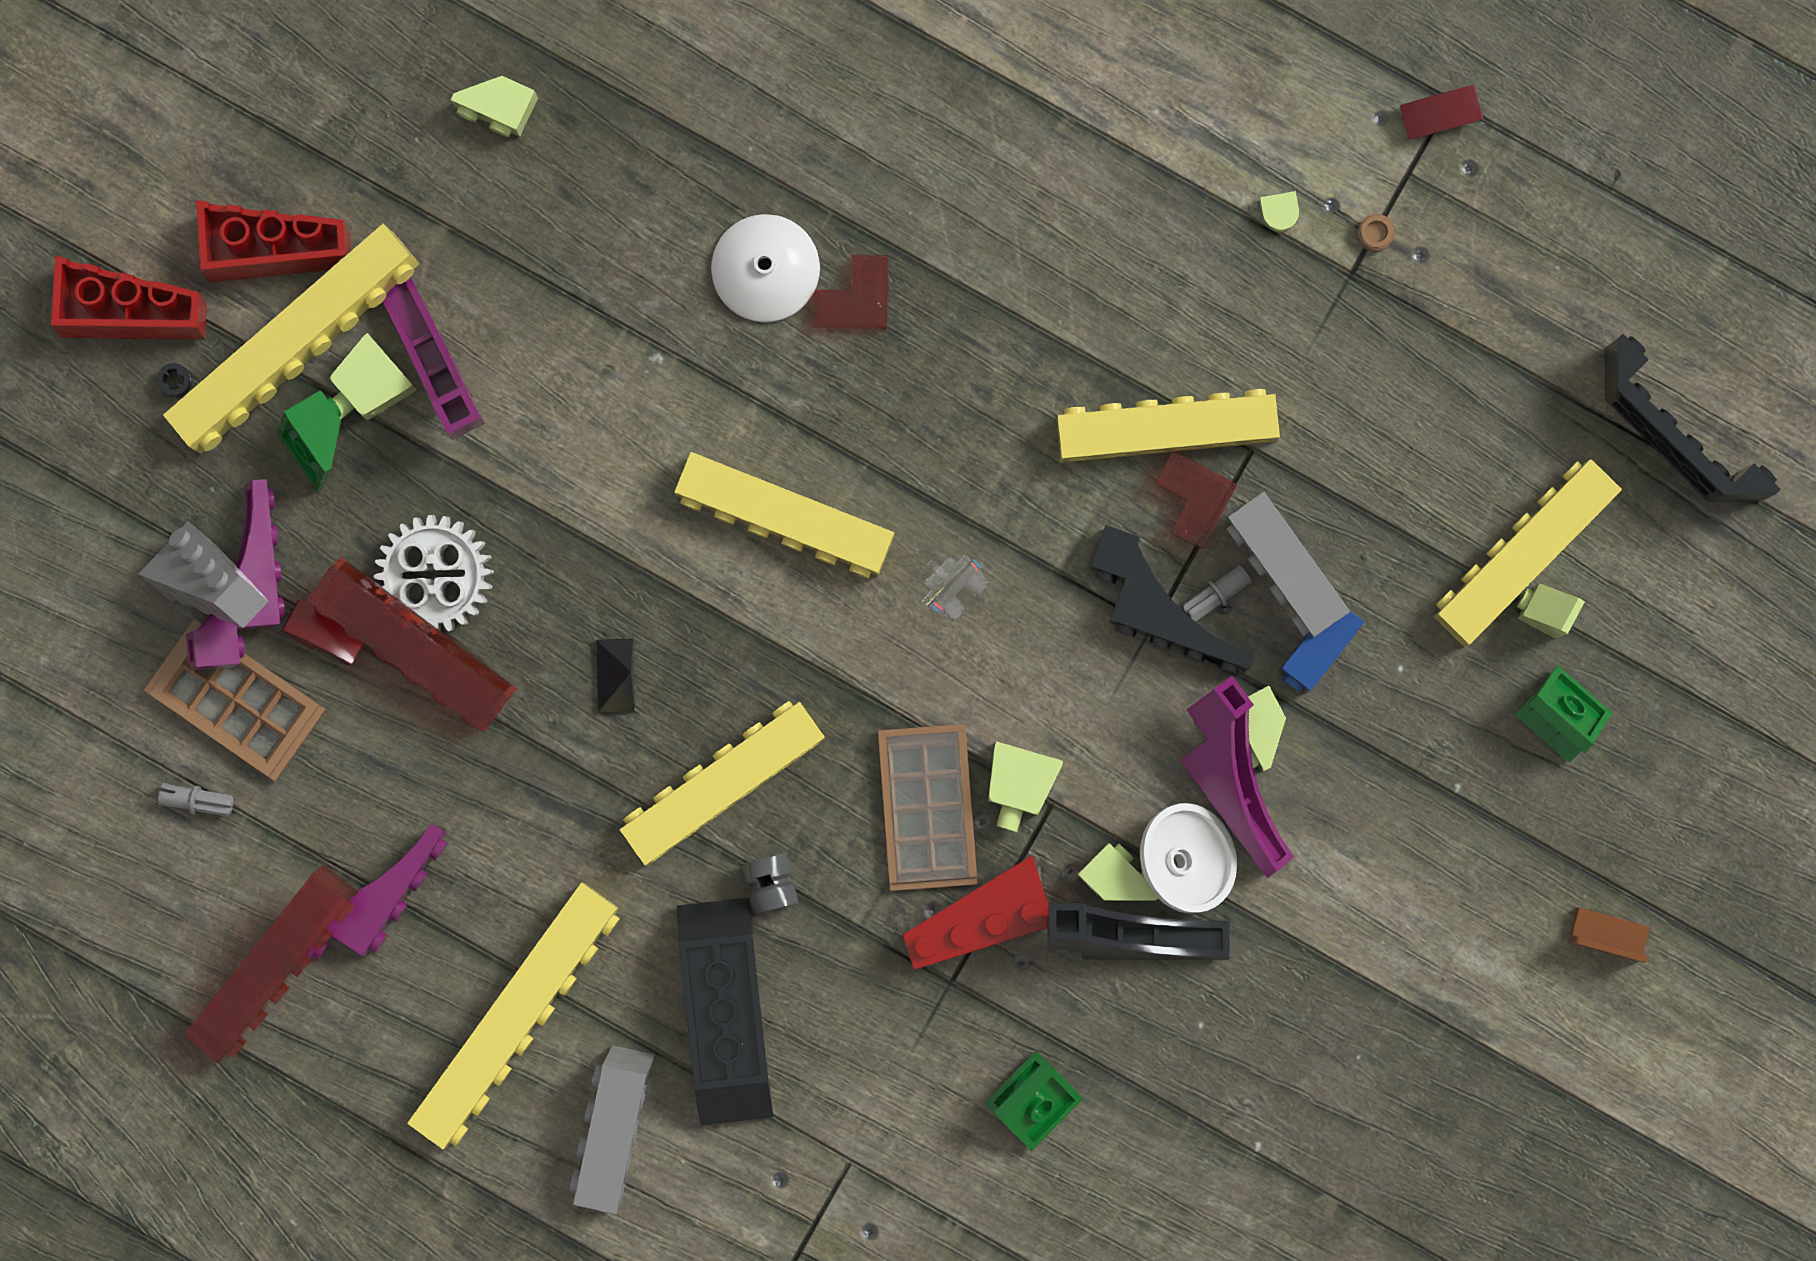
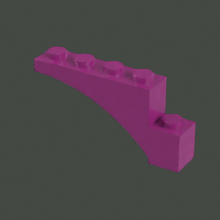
M410 277L406 282L396 284L386 293L387 296L383 304L417 370L431 404L447 435L454 440L485 424L414 281Z
M267 479L252 480L245 485L246 511L244 530L235 565L268 599V603L244 628L209 614L197 630L186 634L189 671L232 668L239 665L240 658L244 657V641L242 636L237 635V631L274 628L280 625V619L284 618V601L277 594V583L281 581V567L279 561H274L273 547L277 546L278 534L276 525H271L270 511L274 509V493L272 489H268Z
M1231 676L1186 709L1195 725L1203 732L1207 740L1181 758L1180 761L1208 797L1211 805L1225 820L1233 835L1245 847L1254 863L1268 878L1292 860L1294 856L1279 835L1268 814L1254 773L1249 744V709L1254 704L1234 677Z
M431 824L416 845L395 866L377 880L353 894L332 903L307 910L298 911L295 908H288L268 939L304 963H311L313 958L320 960L330 945V942L326 940L328 935H331L362 956H368L370 951L377 953L387 938V935L383 933L390 920L396 923L408 905L403 900L411 889L416 892L427 877L428 873L423 871L431 858L436 861L445 850L448 842L443 839L447 832L437 825Z

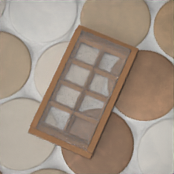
M193 619L144 691L276 782L326 709L246 653H244L243 658H240V664L232 668L189 671L186 634L197 630L202 624L198 620Z
M965 724L878 730L890 891L976 885L977 870Z

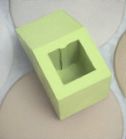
M504 76L458 91L451 98L454 107L458 109L456 113L471 122H476L478 118L490 123L489 129L505 137H509L510 133L521 136L538 100L535 90Z
M1270 686L1248 696L1254 704L1249 709V744L1253 768L1258 766L1260 772L1271 768L1286 720Z
M1108 843L1077 874L1102 901H1155L1158 899L1149 887L1143 871L1140 874L1130 864L1134 858L1120 844L1114 848Z

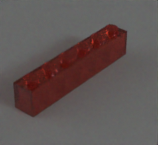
M342 557L328 569L307 599L314 605V609L320 615L335 620L343 626V630L348 636L366 643L373 649V653L379 659L394 664L402 670V674L407 680L417 685L420 684L432 693V697L438 703L453 708L461 714L463 721L473 728H479L485 732L518 689Z
M326 864L313 872L184 1036L217 1063L227 1055L234 1058L247 1043L243 1036L249 1028L256 1031L269 1014L264 1010L272 1001L276 1005L289 991L290 987L286 982L290 977L295 975L298 978L310 965L312 960L307 956L314 947L320 951L334 933L329 929L337 920L342 923L356 906L351 901L359 892Z

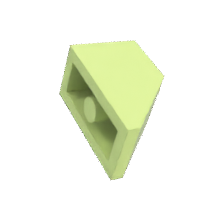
M1538 584L1532 590L1526 588L1517 604V607L1521 609L1517 618L1557 639L1568 634L1585 601L1546 585Z

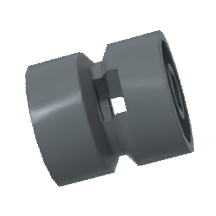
M786 854L741 865L745 884L751 886L753 890L748 895L753 915L799 904L795 886L787 880L791 870ZM771 875L774 885L766 887L765 876Z

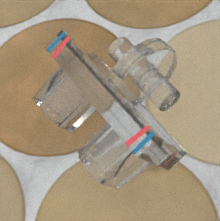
M964 554L957 563L948 556L940 566L931 559L926 565L933 573L924 583L932 590L921 602L933 612L941 613L955 621L966 608L955 595L965 587L971 594L977 596L989 585L988 580L982 571L979 570L982 565L975 558H971L967 554Z

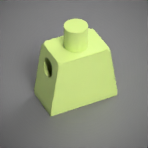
M368 333L361 338L329 378L340 390L332 399L341 411V416L339 417L341 420L354 408L366 420H369L417 390Z
M996 741L988 802L1002 806L996 826L1017 832L1023 812L1037 816L1062 767L1063 761Z

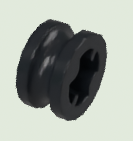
M171 363L165 365L157 376L159 388L170 397H183L192 388V375L180 364ZM177 371V374L184 378V383L182 385L178 383L180 388L173 390V387L166 383L167 376L172 378L170 373Z

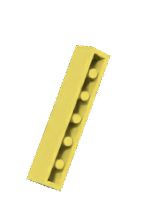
M1265 389L1248 390L1244 392V397L1230 398V393H1215L1208 395L1207 401L1194 402L1193 396L1176 397L1172 399V404L1158 405L1157 400H1143L1136 402V408L1122 409L1121 403L1100 405V411L1085 412V407H1071L1063 409L1064 415H1057L1056 419L1060 463L1277 442L1280 438L1276 395H1266Z
M690 452L675 489L676 496L681 498L679 504L700 512L703 506L715 511L713 517L722 522L734 525L735 520L748 524L747 531L755 535L768 538L769 533L783 538L781 544L790 549L801 552L803 547L816 551L815 558L831 565H835L837 560L849 564L850 568L848 571L869 579L871 573L879 576L894 538V532L693 452Z
M1590 459L1583 465L1578 461L1573 464L1562 476L1566 482L1557 491L1551 487L1537 501L1541 508L1532 517L1525 513L1512 526L1516 533L1507 542L1501 538L1486 553L1491 559L1482 568L1475 564L1461 578L1465 585L1456 594L1452 590L1448 591L1437 602L1436 606L1440 610L1433 617L1462 646L1470 645L1622 490L1593 460Z
M788 701L772 713L775 719L763 727L760 722L742 734L745 741L735 748L729 743L713 755L715 762L703 769L701 765H698L682 777L686 783L676 790H673L671 786L667 787L652 798L656 804L644 812L639 807L623 819L626 825L620 831L645 866L653 863L825 740L824 735L800 702L793 706Z

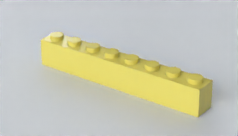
M380 225L164 413L163 416L193 450L202 454L204 451L214 449L221 442V436L232 427H238L248 419L249 412L259 403L263 404L273 398L277 388L282 383L297 377L303 371L304 364L313 356H319L327 351L332 344L331 341L341 332L352 329L358 323L359 316L367 309L381 304L387 296L386 293L396 284L406 282L420 263L394 232L386 225Z
M581 882L409 1120L408 1125L441 1149L447 1148L450 1143L455 1147L458 1145L468 1131V1128L464 1126L467 1119L472 1113L478 1116L490 1100L486 1096L488 1090L493 1083L500 1086L512 1070L507 1064L515 1053L522 1056L534 1039L529 1035L537 1023L543 1026L555 1010L550 1004L558 993L565 996L573 986L577 978L572 974L580 963L587 966L598 951L594 943L602 933L608 936L617 925L620 918L615 914L620 908L587 884Z

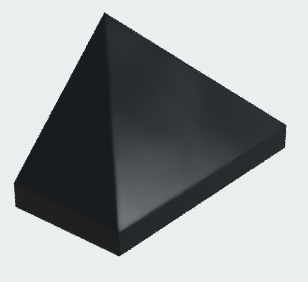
M633 639L596 640L598 713L635 712Z

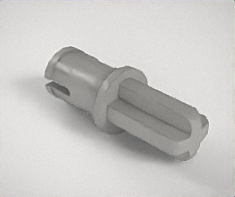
M1237 565L1236 568L1216 582L1209 581L1207 588L1183 604V611L1196 622L1220 604L1225 606L1227 599L1246 586L1251 585L1252 581L1243 567Z
M162 783L161 790H164V792L159 791V806L189 810L192 815L202 812L227 817L233 810L234 799L231 795L203 791L197 785L193 789Z

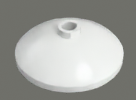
M762 214L740 220L723 234L713 253L711 273L717 294L731 311L750 321L771 323L793 316L809 302L818 284L820 263L813 241L799 225L781 216ZM767 258L772 262L768 270H761L758 267V262L761 259Z
M1176 804L1158 812L1146 826L1140 845V861L1144 877L1158 899L1176 911L1193 914L1208 911L1218 906L1228 896L1236 878L1237 855L1229 831L1215 814L1195 804ZM1174 858L1177 861V867L1174 864Z

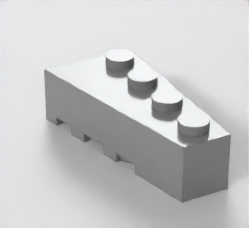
M1262 492L1228 517L1227 523L1229 527L1226 530L1238 546L1243 544L1249 551L1251 556L1247 559L1258 575L1261 576L1265 573L1273 586L1269 590L1281 606L1287 603L1295 615L1290 619L1302 636L1309 633L1312 638H1315L1350 612L1265 492Z
M189 521L182 528L173 532L169 542L138 574L168 600L173 602L176 600L189 608L191 606L195 607L204 614H213L218 619L244 628L268 603V599L221 549Z
M612 1045L603 1066L596 1065L592 1080V1087L598 1088L595 1101H588L584 1122L590 1123L588 1136L581 1135L577 1151V1157L583 1158L581 1170L574 1169L569 1190L576 1192L573 1205L617 1215L622 1202L632 1158L630 1151L631 1148L633 1149L640 1123L637 1118L638 1114L641 1113L648 1085H645V1081L653 1066L654 1054Z

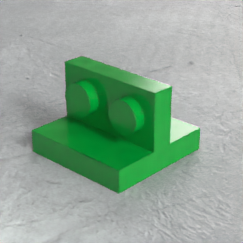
M1557 665L1548 674L1542 685L1519 707L1514 715L1570 763L1581 751L1585 753L1594 744L1613 713Z
M1035 1051L984 1104L1033 1151L1083 1098L1049 1062Z

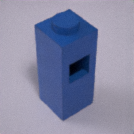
M1350 611L1346 616L1315 638H1312L1307 633L1278 670L1285 675L1281 680L1297 693L1302 689L1306 693L1310 692L1364 624V621Z

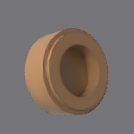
M1382 214L1369 215L1364 218L1358 227V240L1369 251H1382L1394 239V225L1388 217Z

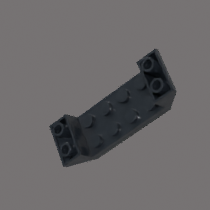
M1622 334L1604 349L1605 401L1707 502H1761L1776 495L1781 490L1775 484L1777 479L1773 473L1762 465L1758 467L1755 463L1739 471L1729 480L1730 473L1716 460L1711 462L1702 453L1704 448L1696 438L1690 434L1685 436L1676 427L1678 424L1676 419L1667 410L1662 408L1659 411L1649 401L1651 395L1639 383L1633 385L1629 381L1649 360L1644 355L1646 352L1645 348L1638 340L1632 336L1627 338Z
M749 897L677 905L678 942L694 1090L700 1125L774 1117L770 1080L768 1079Z

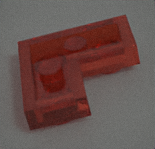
M852 255L851 290H815L814 327L887 329L888 255Z
M1173 451L1155 484L1187 501L1171 534L1204 550L1237 484Z

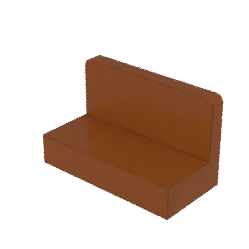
M1577 908L1568 943L1635 962L1646 963L1648 955L1643 953L1650 927L1587 909Z

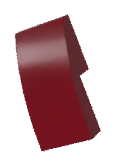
M1474 84L1400 105L1409 140L1483 120Z
M300 599L297 600L281 632L308 648H318L347 666L353 663L368 635V632L352 623Z

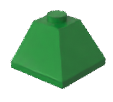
M321 390L284 411L277 431L278 436L317 492L324 488L331 470L341 423L339 418L341 411L331 397L326 399Z

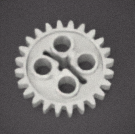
M428 515L426 525H424L420 518L416 517L413 518L414 529H411L407 524H401V537L394 533L388 535L393 546L380 547L387 557L386 560H375L377 565L384 567V572L374 575V578L384 580L385 585L377 589L376 592L388 594L389 598L384 601L383 607H396L392 614L393 619H398L405 615V627H411L418 621V632H425L430 624L433 633H440L443 623L448 631H454L455 619L461 625L468 624L466 612L472 615L479 614L478 609L474 605L475 602L487 603L488 600L480 593L482 589H492L493 587L484 581V576L494 574V570L486 569L483 566V563L491 559V555H480L479 551L484 547L485 542H472L476 533L474 530H469L463 534V522L457 521L450 528V517L443 516L439 525L435 515ZM453 545L458 550L459 557L457 562L450 566L444 561L443 554L448 546ZM413 547H418L423 555L422 562L417 567H413L408 562V553ZM433 568L443 571H465V576L438 577L435 580L431 578L404 579L402 574L404 572L432 571ZM450 582H455L460 587V596L454 602L449 601L445 595V588ZM415 583L420 584L424 589V597L417 604L409 596L410 588Z

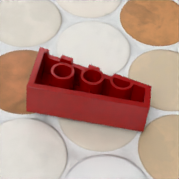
M196 200L200 268L209 283L327 271L352 251L351 233L344 220L302 214L294 216L280 214L273 210L263 209V211L243 209L241 206L228 204L220 206Z
M55 255L51 326L60 338L205 340L207 304L199 292L157 281L150 282L122 272L120 274L87 263L84 265L72 262L68 258Z
M1033 855L904 933L903 937L913 969L925 967L1047 928L1048 902Z

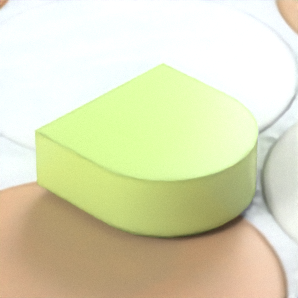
M1296 191L1260 197L1259 199L1262 219L1269 229L1276 232H1284L1295 225L1299 217Z

